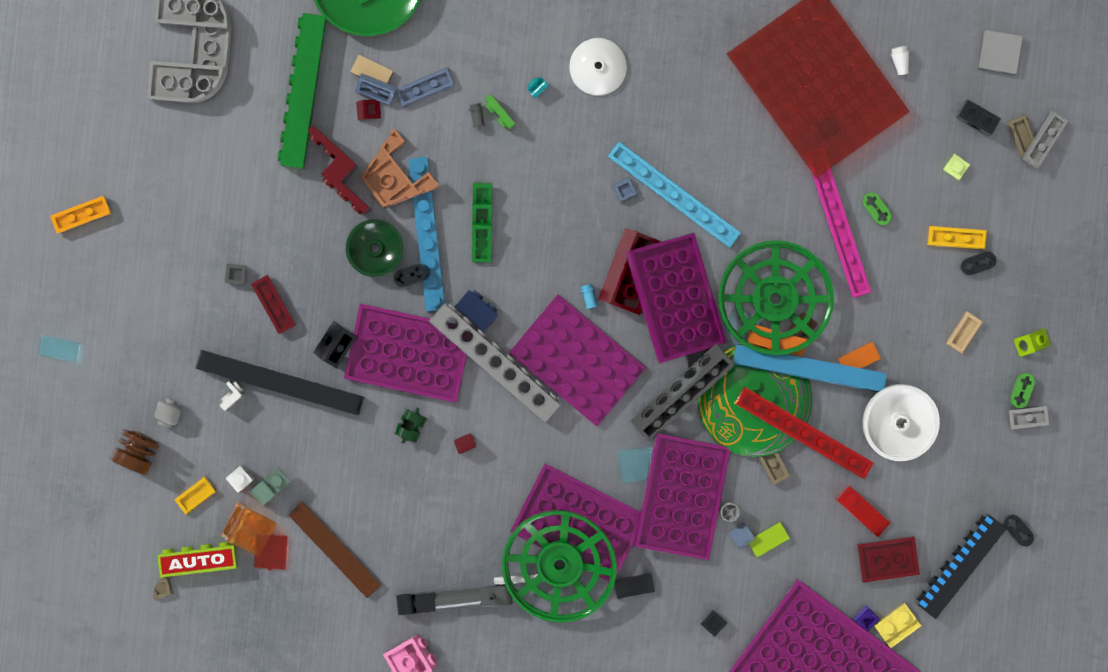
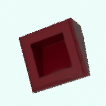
M372 99L356 102L358 120L381 118L379 101Z
M471 433L454 440L458 454H462L477 446Z

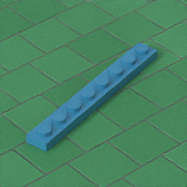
M428 157L408 159L412 184L429 172ZM432 191L413 197L420 263L427 265L430 270L428 279L423 281L426 312L438 310L445 304Z

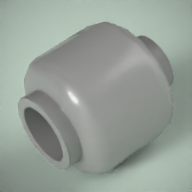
M167 398L166 402L160 401L158 403L154 419L157 420V424L171 428L172 425L174 426L178 423L182 409L177 406V401Z

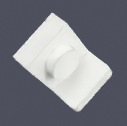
M231 381L226 383L233 393L229 392L221 399L223 403L220 406L224 411H228L244 396L241 392L243 390L236 381L234 383Z

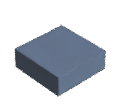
M630 177L612 185L620 203L638 195Z
M742 523L728 533L739 549H742L755 539L745 523Z

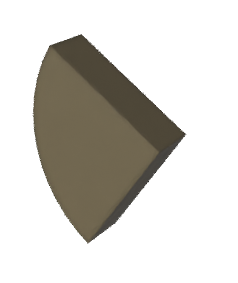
M169 577L162 578L156 584L153 591L154 600L173 595Z

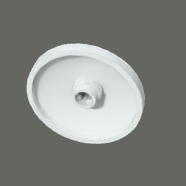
M906 384L892 385L879 391L869 401L863 415V432L868 444L879 455L893 461H908L924 454L934 443L940 426L938 409L931 397L921 389Z

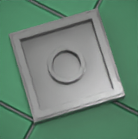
M984 30L978 68L1016 75L1023 36Z

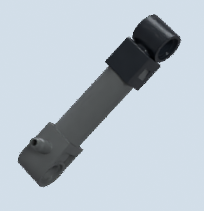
M505 584L474 589L396 595L398 615L512 604V596Z

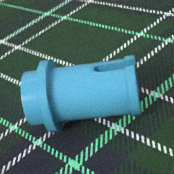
M592 284L581 286L580 293H583L586 309L598 306L593 290L595 287Z

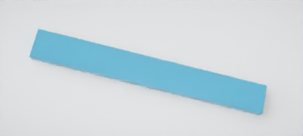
M620 141L608 155V158L728 248H731L741 235L740 231Z

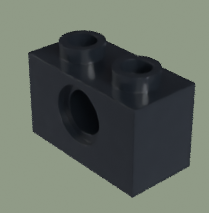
M968 99L964 101L955 117L988 137L993 134L1001 120L1000 117Z
M333 321L313 353L322 361L337 369L358 336L346 327Z

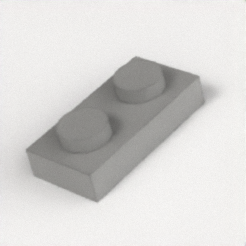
M1047 406L1008 410L1011 430L1049 425Z

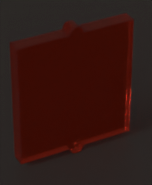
M273 533L270 535L256 534L254 568H267L269 571L271 569L286 570L288 536L274 535Z

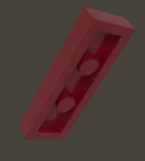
M269 275L251 284L278 334L296 326Z

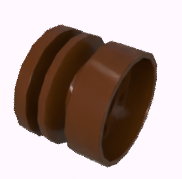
M123 429L121 434L127 437L128 440L119 438L118 441L125 447L124 449L115 447L110 460L129 470L147 475L152 463L145 457L146 455L155 457L156 453L149 448L158 450L160 444L143 433Z

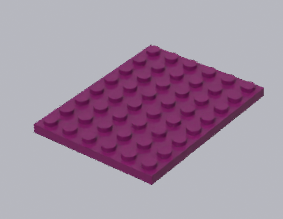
M798 579L729 670V672H921Z

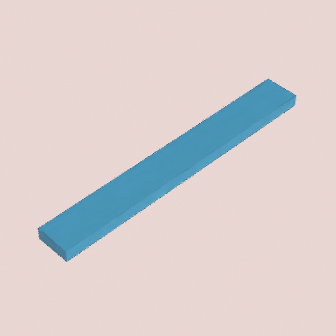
M737 344L733 363L738 366L879 392L885 388L887 373L789 354L766 355Z

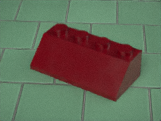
M625 228L598 300L640 315L642 306L625 252L662 241Z

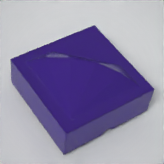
M867 605L853 618L866 631H869L880 620Z

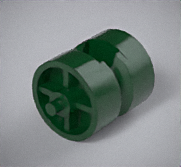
M417 407L413 411L404 408L400 417L402 422L397 424L394 434L401 437V443L403 444L408 440L417 443L421 434L419 429L424 427L427 420L426 417L420 415V409Z

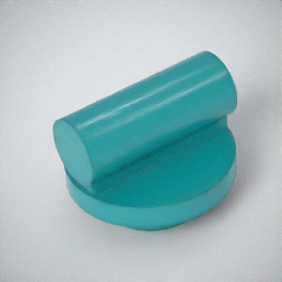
M542 77L533 78L529 82L528 91L536 99L549 84Z

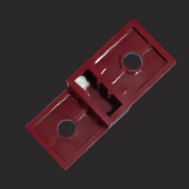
M312 126L308 130L311 134L309 138L318 146L324 145L326 148L323 151L334 159L321 174L324 177L322 181L331 189L337 188L339 191L336 194L346 202L350 200L353 203L351 207L357 213L367 215L371 208L343 184L359 166L317 128Z

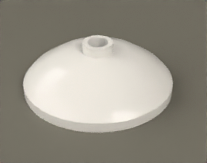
M603 38L589 39L581 43L574 50L570 59V75L575 85L583 92L595 96L606 95L615 91L622 84L627 71L626 58L623 51L614 42ZM600 62L602 68L596 69L595 63Z

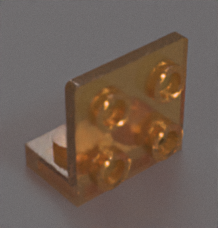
M238 501L221 536L227 542L259 556L277 523L249 509L245 504Z

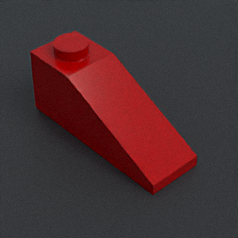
M849 485L835 498L836 501L877 537L890 524L886 518Z

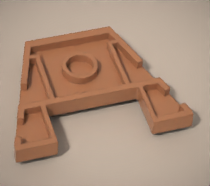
M395 128L391 131L387 141L382 144L380 151L360 177L383 208L440 187L429 172L412 184L391 157L395 151L406 143Z

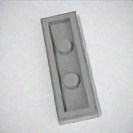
M1051 111L1022 159L1036 169H1039L1069 121L1055 111Z

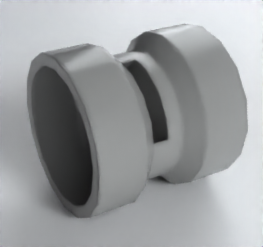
M726 502L720 507V515L725 521L734 522L738 519L740 511L736 504Z

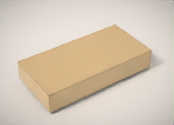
M358 55L350 71L357 76L363 73L385 83L389 82L393 74L392 70L361 55Z
M966 311L946 344L963 354L983 321Z

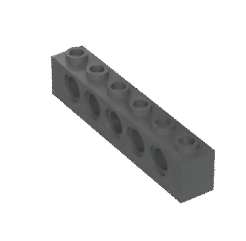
M715 344L639 412L631 422L637 431L650 442L656 437L657 433L665 429L734 367L735 364Z

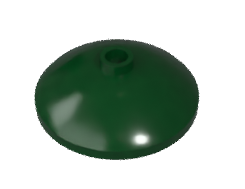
M378 219L366 220L356 225L348 235L346 255L351 266L359 273L369 277H380L392 272L400 263L403 255V241L397 229L388 222ZM373 245H378L379 250L377 252L372 251Z

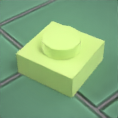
M953 154L943 170L959 181L970 164L956 154Z

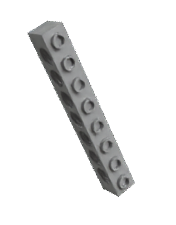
M443 304L429 322L539 419L546 423L560 405L557 403L559 399L551 392L547 394L543 391L544 386L538 380L533 382L528 377L530 373L523 367L518 369L514 365L516 361L508 354L506 356L502 355L499 352L501 348L494 342L490 344L486 341L485 338L487 336L479 329L475 331L471 327L473 323L465 316L461 319L456 314L458 310L451 304L448 306ZM451 318L457 320V327L455 329H449L447 326V322ZM465 331H469L472 334L469 342L462 340V334ZM479 344L486 346V352L482 355L476 352V347ZM495 356H498L501 360L498 367L491 365V359ZM508 369H513L515 372V376L511 380L505 377V372ZM522 382H528L529 390L527 392L520 391L519 386ZM538 394H541L544 398L543 403L540 405L534 403V397Z

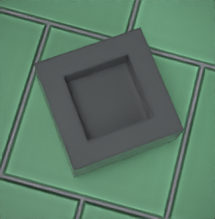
M227 263L225 283L245 285L247 266Z

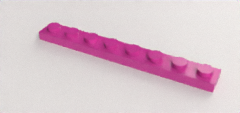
M824 147L807 151L805 156L852 298L870 293L869 283Z

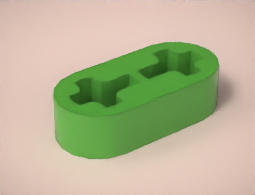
M873 192L865 194L862 204L874 222L878 225L888 224L891 220V213L880 197ZM868 196L870 198L875 197L874 204L877 208H874L871 204H866ZM879 209L881 213L887 214L885 222L878 220L879 214L876 210Z
M1022 373L1016 379L1010 396V403L1015 408H1024L1028 404L1035 384V379L1031 374ZM1027 376L1030 385H1026L1023 390L1021 379H1025ZM1020 392H1023L1021 398L1024 399V402L1017 405V401L1014 398L1015 396L1019 397Z

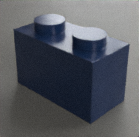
M468 290L454 307L479 330L484 332L498 316L495 313L498 309L490 302L486 305L481 300L483 296L476 290L473 292Z

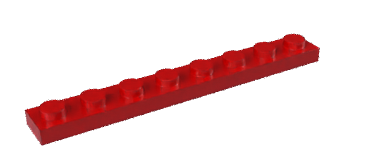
M746 387L742 389L735 401L736 405L865 479L874 462Z

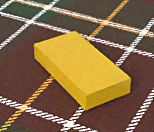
M205 476L174 500L185 515H187L217 491Z

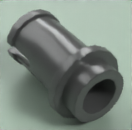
M481 103L469 105L470 109L468 111H471L473 128L486 126L482 112L484 107H481Z

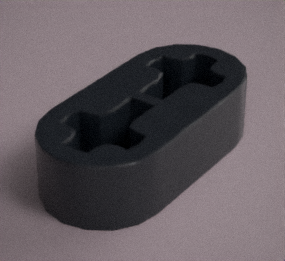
M984 252L966 258L961 262L960 270L965 275H973L991 269L996 265V256L991 252ZM985 255L988 258H992L990 266L987 263L980 265L979 261L984 260ZM967 261L970 264L977 263V266L972 268V272L964 268L967 265Z
M415 264L397 271L394 275V282L399 287L411 286L428 279L430 270L425 264ZM419 270H423V273L421 275L415 276L414 273L419 272ZM403 275H409L410 278L401 281Z
M1010 514L1004 518L1003 526L1007 528L1006 530L1018 544L1026 547L1033 543V533L1018 516ZM1009 519L1017 520L1015 522L1016 526L1018 527L1017 530L1012 526L1008 527V525L1010 524L1008 521ZM1020 531L1024 534H1029L1028 542H1021L1022 536L1019 534Z

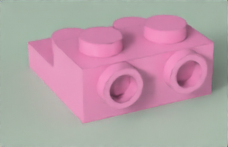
M419 634L383 654L393 672H432L438 667L436 656L433 653H429L426 639L420 637Z

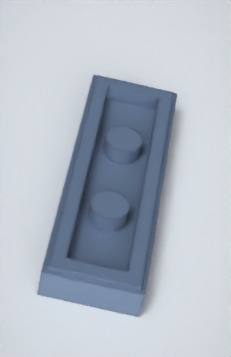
M447 67L397 88L396 93L402 107H405L453 87L455 83Z

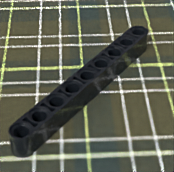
M200 350L195 367L205 372L355 415L360 414L364 400L363 396L204 350Z

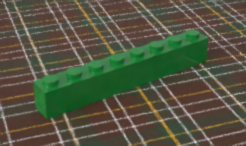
M303 13L302 17L298 18L297 28L300 29V34L295 38L294 47L297 48V54L293 55L292 58L294 74H290L289 85L292 87L291 93H287L286 104L289 107L288 112L284 113L283 123L286 124L285 131L281 132L280 142H283V148L279 150L277 161H280L281 166L305 169L310 136L308 130L311 128L327 22L325 16Z

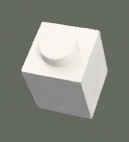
M243 465L239 466L225 478L238 493L255 480Z

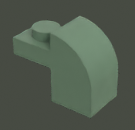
M278 467L254 487L250 493L263 507L291 481Z

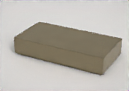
M1026 115L1007 121L1020 158L1023 157L1035 138Z

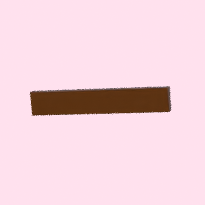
M303 501L288 514L366 598L381 586L375 577Z

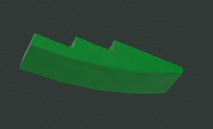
M473 182L472 262L491 263L492 182Z

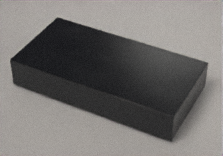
M652 573L616 579L617 599L655 592Z

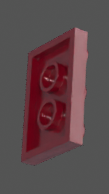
M914 536L857 544L863 583L920 575Z

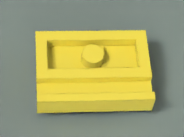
M903 603L877 622L874 627L888 646L892 648L921 627V624L908 606Z

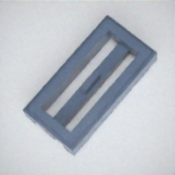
M361 73L355 92L390 106L397 87Z

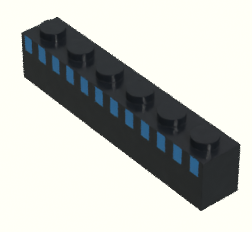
M986 513L979 516L975 522L976 527L973 530H969L963 537L965 541L961 546L957 545L953 549L951 559L949 561L945 560L939 568L941 570L937 576L933 575L928 582L929 587L917 595L916 600L918 601L915 604L934 619H937L1007 528Z

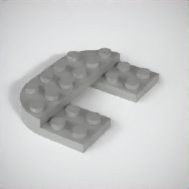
M156 0L154 23L193 26L189 64L150 61L147 99L199 103L211 98L222 87L228 72L232 20L227 6L222 0Z

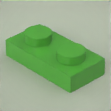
M491 94L485 98L487 102L485 106L491 113L495 111L499 116L497 121L503 128L507 126L509 129L515 126L514 121Z

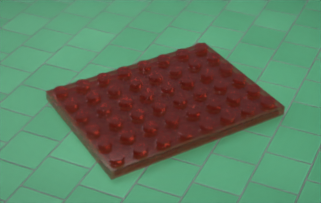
M830 0L800 1L726 54L815 179L910 112Z

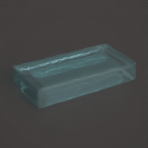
M41 335L38 354L76 362L80 343Z

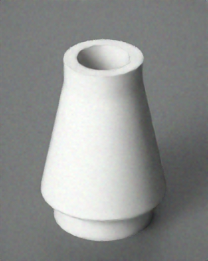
M907 46L892 48L890 55L897 74H908L909 50H907Z

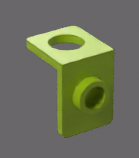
M1045 328L1014 339L1020 357L1051 346ZM1022 340L1028 345L1027 351L1021 348L1020 343Z

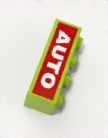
M230 541L220 542L219 546L212 547V544L200 545L199 549L186 546L181 547V551L175 552L173 548L163 549L162 553L157 555L160 578L239 567L236 544L231 545Z

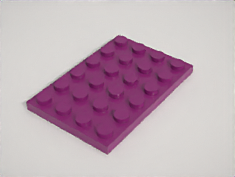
M694 233L625 252L659 364L712 348L715 344L727 343Z
M558 294L509 352L510 355L596 426L601 423L646 369L645 366Z
M360 303L354 334L358 337L350 348L344 379L457 403L467 355L429 322L430 318ZM447 322L449 329L457 327V324ZM465 331L462 334V340L469 342L471 333Z
M657 433L636 531L635 547L709 560L730 456V450L726 446Z
M545 463L510 532L513 533L524 520L544 511L566 510L578 513L592 520L606 533L616 554L618 574L635 541L640 511ZM562 515L545 516L531 523L539 531L548 526L561 525ZM570 516V527L580 530L589 538L598 533L586 522ZM524 528L517 536L528 541L532 535ZM551 531L543 534V536L549 543L559 541L560 531ZM568 532L567 542L576 547L584 542L579 536ZM602 539L594 544L599 553L600 566L611 568L610 552L605 541ZM537 540L533 542V544L543 548ZM589 547L581 553L584 563L595 564L593 553ZM599 574L600 578L609 582L610 576Z

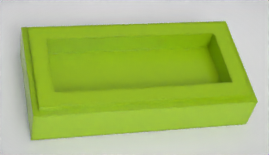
M778 522L754 536L755 539L749 545L755 556L759 557L790 538L781 522Z

